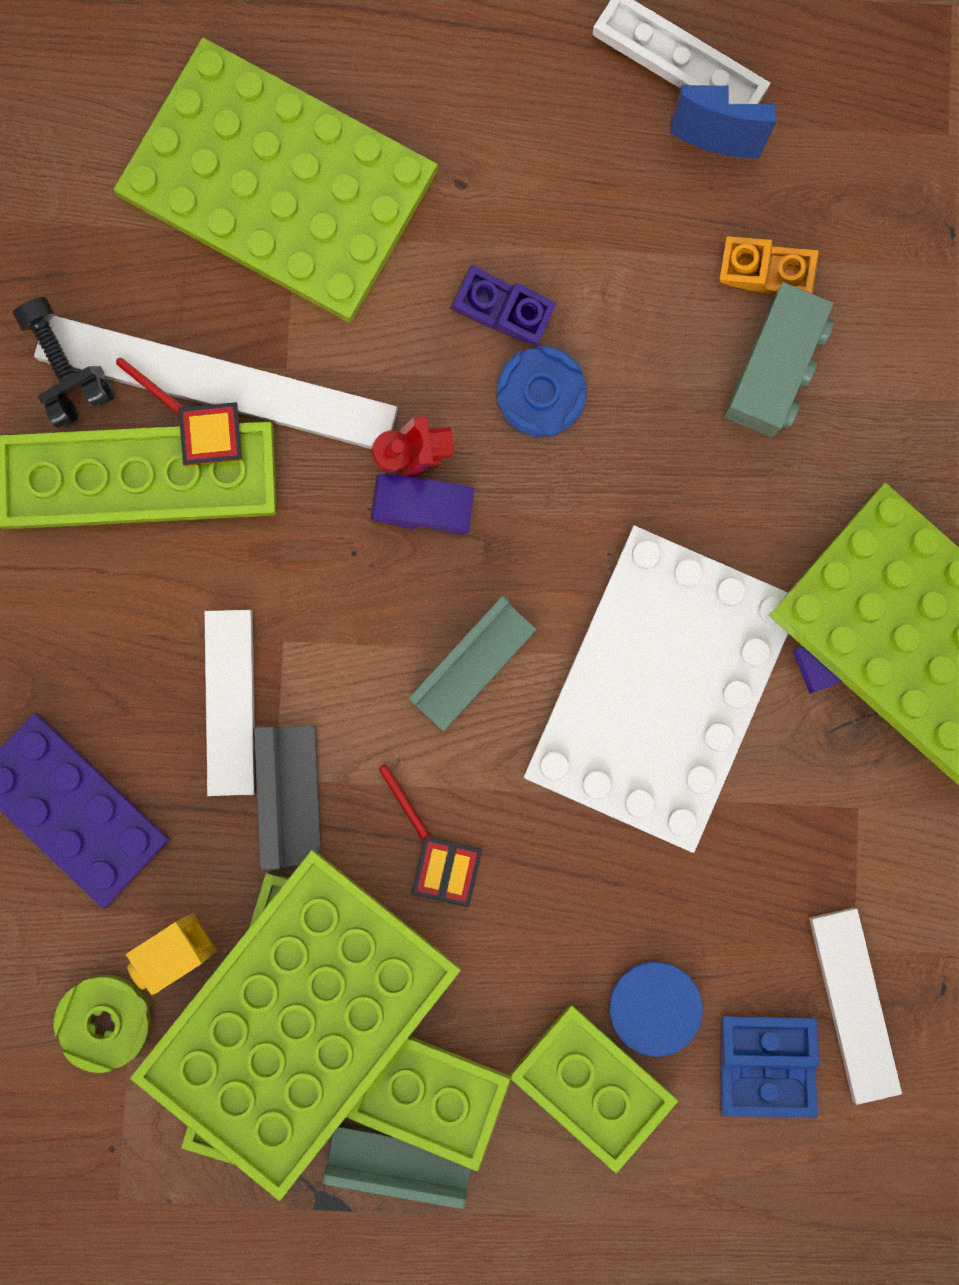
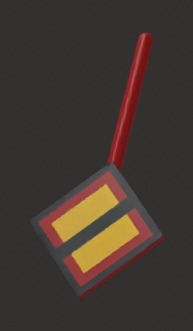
M381 765L379 768L380 773L423 841L411 894L469 907L482 849L432 838L388 766Z

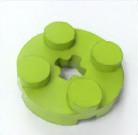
M100 975L85 979L63 996L55 1012L54 1032L55 1036L59 1037L60 1044L64 1049L62 1051L63 1054L76 1067L93 1073H104L124 1066L140 1054L149 1039L152 1027L151 1003L149 998L141 993L136 985L125 978L115 975ZM106 1011L111 1014V1021L115 1023L114 1030H107L102 1036L96 1033L98 1025L91 1021L93 1015L100 1016Z

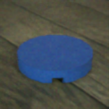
M536 346V348L514 354L502 368L497 382L498 407L505 421L518 432L534 438L553 437L568 430L581 416L587 398L586 381L579 364L565 351L550 346Z
M650 960L634 964L620 976L611 990L608 1010L613 1029L626 1046L642 1055L661 1057L677 1053L693 1040L701 1026L703 1005L699 989L687 973L669 962Z

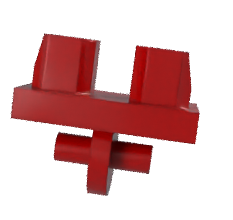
M413 417L399 431L389 430L383 432L374 440L371 449L373 461L384 471H398L397 475L416 477L425 469L440 466L441 459L450 458L454 455L451 428H429L427 417Z

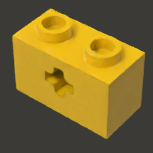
M191 913L128 952L126 956L131 963L127 965V969L135 984L142 990L147 988L151 996H153L202 964L218 951L195 914Z

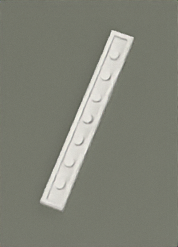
M54 316L50 320L49 327H52V331H54V335L57 337L56 339H58L63 348L62 352H65V356H67V360L70 362L69 364L72 365L71 368L75 371L80 372L88 366H101L106 379L146 389L116 365V359L121 357L169 396L203 405L237 402L238 414L372 449L374 440L380 434L393 430L398 412V407L58 316ZM38 341L34 357L38 361L50 364L51 362H48V358H46V354H44V350H42Z

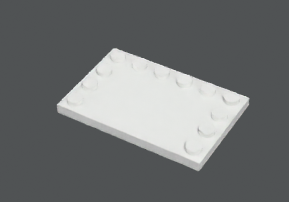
M633 526L523 778L694 853L788 635L779 624L768 616L788 592L637 526Z

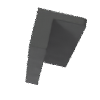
M313 726L254 728L260 870L281 869L284 866H299L313 849L322 856L316 729Z

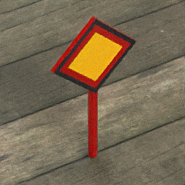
M121 357L116 359L118 367L179 415L184 466L242 460L237 402L183 407Z

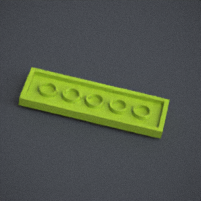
M271 422L239 423L242 460L189 466L183 465L180 426L0 435V528L23 529L276 516L277 499L273 424Z

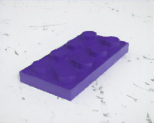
M34 713L0 748V811L103 909L107 908L171 840L165 832L40 714Z

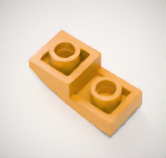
M727 236L720 283L745 290L775 295L782 282H785L813 294L819 250L773 247L772 240Z

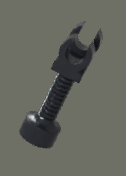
M46 297L30 300L12 312L22 331L31 330L35 333L39 345L44 350L43 352L46 354L48 362H51L50 365L53 366L52 369L55 370L54 373L57 375V379H59V384L38 395L41 404L44 403L48 418L57 428L62 425L65 427L78 420L77 410L67 397L68 394L82 387L86 398L94 407L99 404L102 406L115 399L114 390L110 382L103 375L105 373L101 366H88L78 373H75L74 369L71 368L72 365L69 364L70 362L67 360L65 352H62L63 348L58 339H56L57 337L54 335L52 327H49L50 320L55 316V313Z

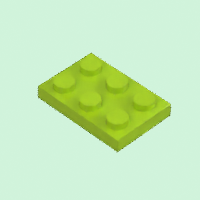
M571 1003L509 1073L512 1076L513 1082L616 1174L678 1103L677 1098Z
M409 1036L346 1118L478 1172L485 1157L512 1076Z

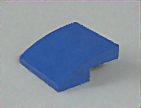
M681 85L670 121V133L683 141L711 152L742 158H759L776 124V104H729V86Z
M722 1017L720 1040L721 1117L818 1118L815 1068L819 1067L817 1018Z

